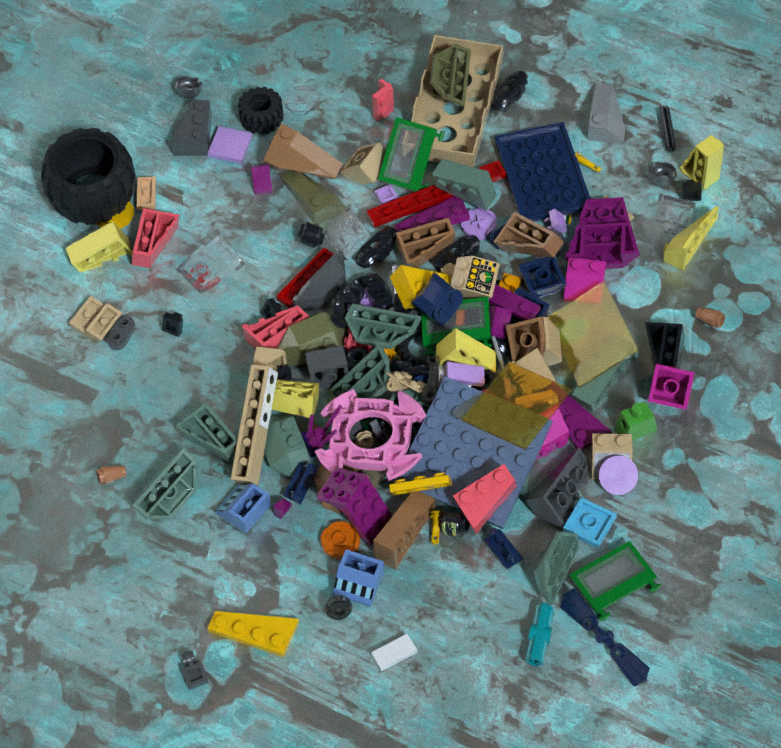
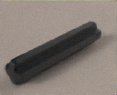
M662 106L660 107V117L666 150L668 152L675 151L676 142L670 108Z

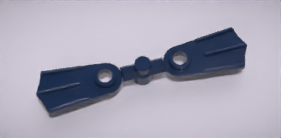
M574 588L564 593L560 608L584 629L593 631L596 634V641L598 643L603 642L610 649L611 657L632 685L637 686L647 681L650 668L622 643L614 644V633L611 630L604 631L598 626L597 616ZM587 619L590 620V622H591L590 625H588ZM616 649L619 650V656L616 654Z

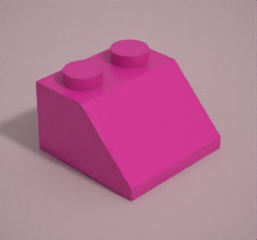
M569 257L564 301L601 305L606 261Z
M656 363L648 401L687 410L695 372Z
M557 405L539 414L544 418L552 420L553 424L536 460L540 457L548 456L556 448L564 447L569 441V430Z

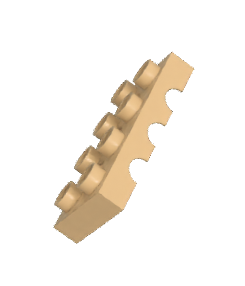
M434 35L429 52L427 70L424 69L420 93L419 97L416 96L411 122L438 129L437 132L443 127H451L456 131L457 136L450 142H439L435 137L428 161L440 163L444 159L474 167L503 62V46ZM457 44L471 50L468 75L471 76L472 82L467 86L464 110L459 114L451 115L443 109V106L450 101L435 95L437 91L430 84L433 56ZM484 70L487 71L488 74L479 75L476 72ZM472 97H478L481 100L478 102H472L469 99ZM431 118L439 120L437 123L427 122V120ZM464 124H471L474 127L471 129H464L461 126ZM406 130L402 143L403 157L413 158L420 133Z

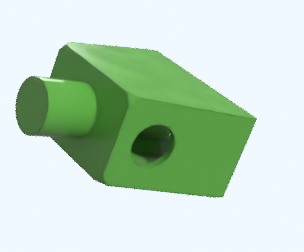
M646 402L635 403L632 407L620 412L615 426L617 434H632L633 441L657 431L655 417Z

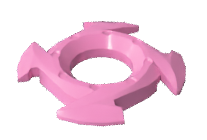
M350 390L329 402L321 411L322 417H331L338 405H342L338 415L333 420L331 432L336 429L337 433L330 439V449L324 450L321 448L316 450L315 454L320 463L330 473H333L337 468L344 469V464L356 469L387 471L386 478L390 481L412 469L422 458L421 453L406 455L410 445L412 424L416 421L422 423L426 413L417 401L402 391H398L399 406L394 404V401L387 399L357 398L355 390ZM378 417L386 420L391 425L393 432L390 439L384 445L373 449L358 447L350 440V430L361 419Z

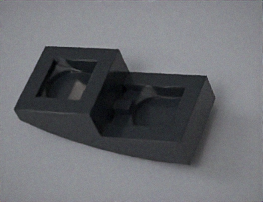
M378 273L360 276L362 286L374 307L392 304V296L385 289V281Z

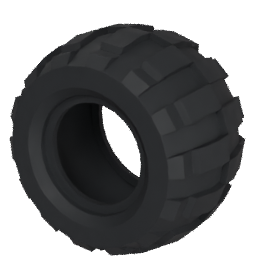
M79 128L70 133H64L57 138L54 144L49 146L44 162H42L41 180L49 203L61 216H65L74 223L81 222L86 225H95L98 222L111 220L113 216L120 214L126 208L125 206L127 202H130L135 187L136 174L132 157L128 150L113 134L102 132L98 128ZM98 174L104 176L103 179L93 184H74L78 179L86 175Z

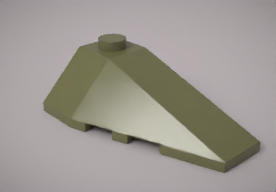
M288 170L279 175L313 223L319 225L347 210L337 195L303 172L301 174L296 173L294 170Z

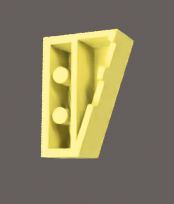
M710 135L694 147L688 155L689 157L683 162L684 164L679 167V170L690 180L695 182L701 181L703 191L720 178L724 151L723 143Z
M113 221L66 247L72 265L80 273L102 266V262L111 259L114 262L119 260L118 257L126 254L132 256L133 253L129 237Z
M455 328L436 345V365L445 366L447 362L482 366L484 369L495 373L496 351Z
M287 380L276 381L272 410L310 418L311 414L314 415L319 403V383Z

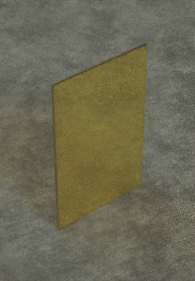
M602 282L548 317L560 331L561 350L579 388L639 351L605 282Z
M509 362L461 421L526 450L572 389Z

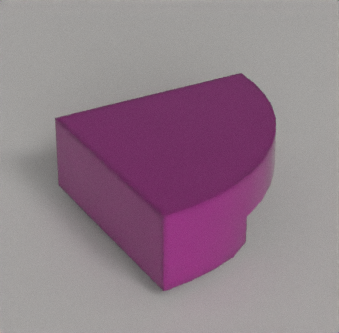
M286 499L279 500L273 506L275 516L282 519L292 507V503Z

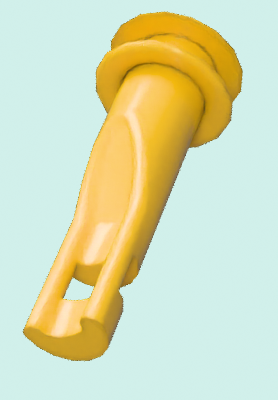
M579 151L575 153L579 163L592 168L598 173L601 171V167H596V164L583 157L582 153L578 154Z
M435 510L431 512L432 515L430 516L433 519L431 544L437 545L439 544L440 533L439 520L443 512Z

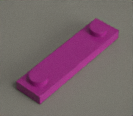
M496 284L493 296L489 298L490 304L512 310V315L524 321L533 319L541 310L539 305Z

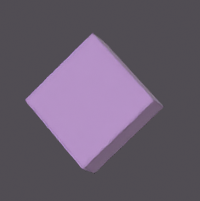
M391 184L374 191L381 205L399 198Z

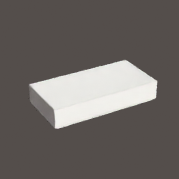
M405 634L371 652V656L382 672L416 654L417 648L408 634Z

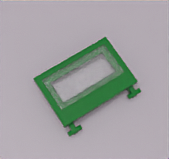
M396 117L389 143H387L385 149V156L378 180L414 191H419L420 188H427L429 183L426 182L425 185H422L433 143L435 137H439L438 141L442 142L444 131L438 134V129Z
M488 296L463 299L450 320L442 326H437L422 312L423 347H428L425 355L432 357L433 354H436V350L433 351V346H436L455 328L477 341L483 340L484 345L491 348L492 344H488V340L491 339Z
M631 541L569 574L570 579L595 613L599 614V621H605L607 617L611 616L609 612L605 614L603 609L642 587L649 585L650 593L657 592L658 588L661 587L660 584L655 585L653 582L657 579V576Z

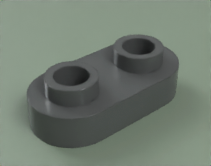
M122 316L116 321L107 337V342L111 349L121 350L126 346L135 331L133 318Z

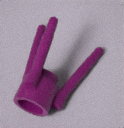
M338 405L323 429L316 428L312 431L314 415H310L308 431L305 436L312 447L323 448L325 443L337 433V430L334 429L330 434L326 435L328 428L338 415L342 405Z

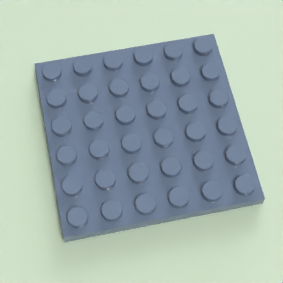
M445 376L407 454L421 453L422 458L412 469L397 477L395 481L406 479L407 482L413 481L418 476L431 478L436 473H445V475L451 477L452 486L420 492L461 511L453 495L505 464L515 479L517 487L503 504L496 509L493 516L486 521L504 529L553 422Z

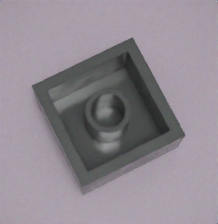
M332 346L327 349L312 350L305 353L309 382L319 383V391L331 389L348 373L343 346Z

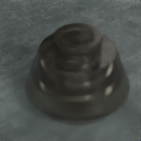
M336 593L331 595L325 604V613L333 620H343L352 612V602L343 594Z

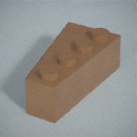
M420 491L407 494L403 504L373 540L375 559L384 561L385 565L395 570L397 569L430 518L431 512L435 510V498Z

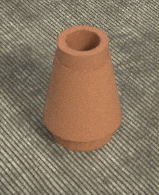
M698 308L695 318L715 329L723 326L725 314L720 310Z
M124 465L101 466V468L96 469L99 484L107 485L127 476Z

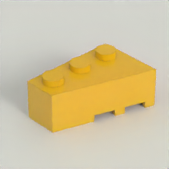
M400 265L390 276L404 309L416 308L411 301L415 299L431 278L433 271ZM435 272L448 284H451V275Z

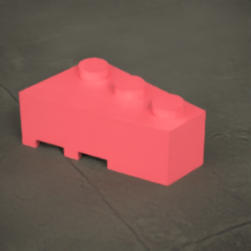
M143 208L132 253V265L151 268L179 226L178 214Z
M295 306L275 313V317L266 320L264 318L258 319V323L249 326L244 324L242 329L245 340L255 350L256 346L276 349L288 326L308 318L309 315L299 306Z
M503 464L453 495L455 502L476 535L485 522L493 516L496 509L513 492L517 484L506 465Z

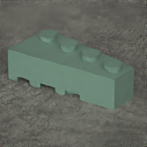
M614 332L610 337L608 336L603 343L600 353L597 352L593 357V363L590 368L587 367L583 372L580 383H576L573 387V399L581 406L594 412L607 395V388L613 387L617 382L618 373H624L627 369L628 360L633 361L635 359L633 343Z

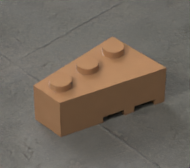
M515 211L494 240V243L504 252L554 258L564 243L551 230Z
M449 218L397 232L396 245L403 264L414 268L420 267L431 260L440 250L454 243L455 232Z

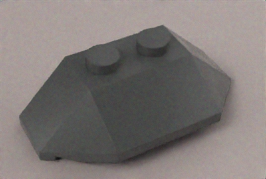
M341 250L334 254L300 289V292L292 299L293 307L299 306L303 311L323 309L333 301L339 291L341 292L346 287L344 255Z

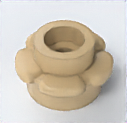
M367 430L359 432L356 436V445H359L361 448L369 449L375 441L372 433Z

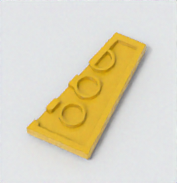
M215 611L207 629L210 633L284 657L299 624V619Z

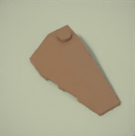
M282 123L263 159V162L279 170H294L296 173L302 174V172L334 180L343 166L340 161L312 141Z
M542 317L506 325L512 361L516 363L536 348H538L542 357L544 356L546 333Z

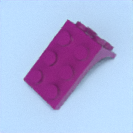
M337 468L316 496L319 501L331 504L341 510L349 518L365 544L368 545L373 544V540L392 516L366 474Z

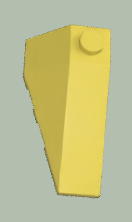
M715 206L673 237L670 243H666L662 251L664 253L663 261L684 270L716 222L719 207Z

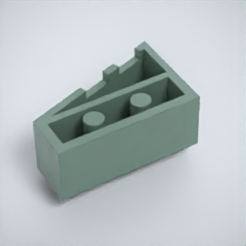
M442 159L432 173L436 187L485 211L488 210L497 196L488 171Z
M206 402L175 426L182 437L229 463L234 460L238 438Z

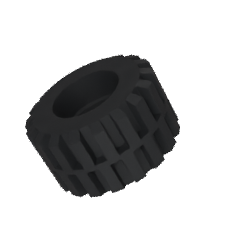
M267 87L251 88L249 92L245 91L243 96L239 98V117L241 125L245 127V130H251L253 134L256 132L258 134L264 132L268 134L271 130L275 131L276 127H280L284 119L281 96H279L278 92H274V89H267Z

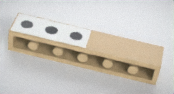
M251 365L231 480L239 484L250 483L258 486L278 376V372L270 366Z

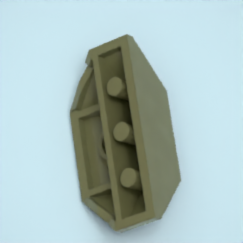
M454 44L433 56L430 84L441 97L464 106L471 50Z
M322 311L288 326L276 349L285 351L288 366L306 363L305 353L327 349L332 346H343L345 337L349 336V333H347L348 326L345 328L336 327L331 320L332 315Z

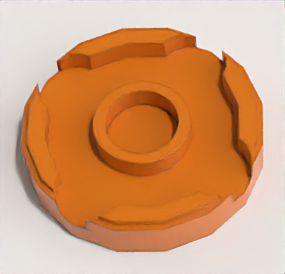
M345 521L331 523L330 526L323 530L321 535V546L325 554L338 560L342 559L345 550L357 552L361 544L360 535L353 524Z

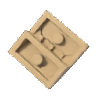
M90 296L69 322V326L92 339L102 341L122 315V312L110 304L106 303L104 305Z

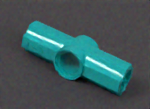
M546 603L537 604L534 622L530 627L529 645L525 661L530 666H543L546 648L550 643L554 607Z

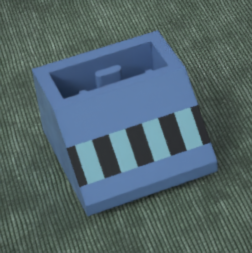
M240 483L218 507L215 513L247 534L271 506L269 493L255 484Z
M345 550L338 567L332 594L371 607L385 573L384 561Z

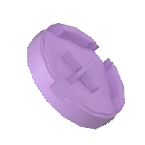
M481 208L468 210L470 220L461 222V229L464 235H475L479 240H485L491 232L497 230L496 216L489 209L487 211Z
M611 456L602 462L599 468L598 475L601 486L613 495H623L630 492L638 481L636 465L625 456Z

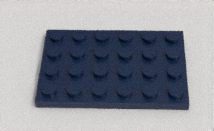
M564 122L495 136L496 147L520 215L535 222L550 217L549 211L553 209L558 210L563 215L582 212L586 199L591 198Z

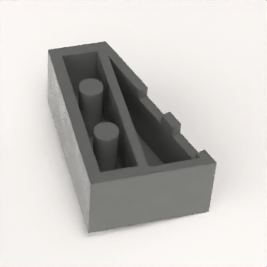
M210 100L191 101L171 141L173 156L208 155L212 118Z

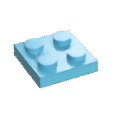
M581 497L564 525L563 532L577 533L579 540L599 549L615 522L617 514Z

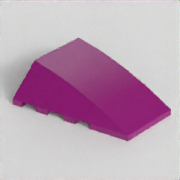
M623 197L586 199L580 215V222L575 228V235L571 239L570 248L566 252L565 260L568 261L569 257L606 261V269H619L626 267L640 256Z

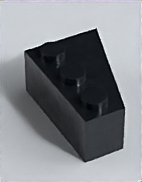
M645 322L654 367L657 363L680 368L685 339L683 324Z

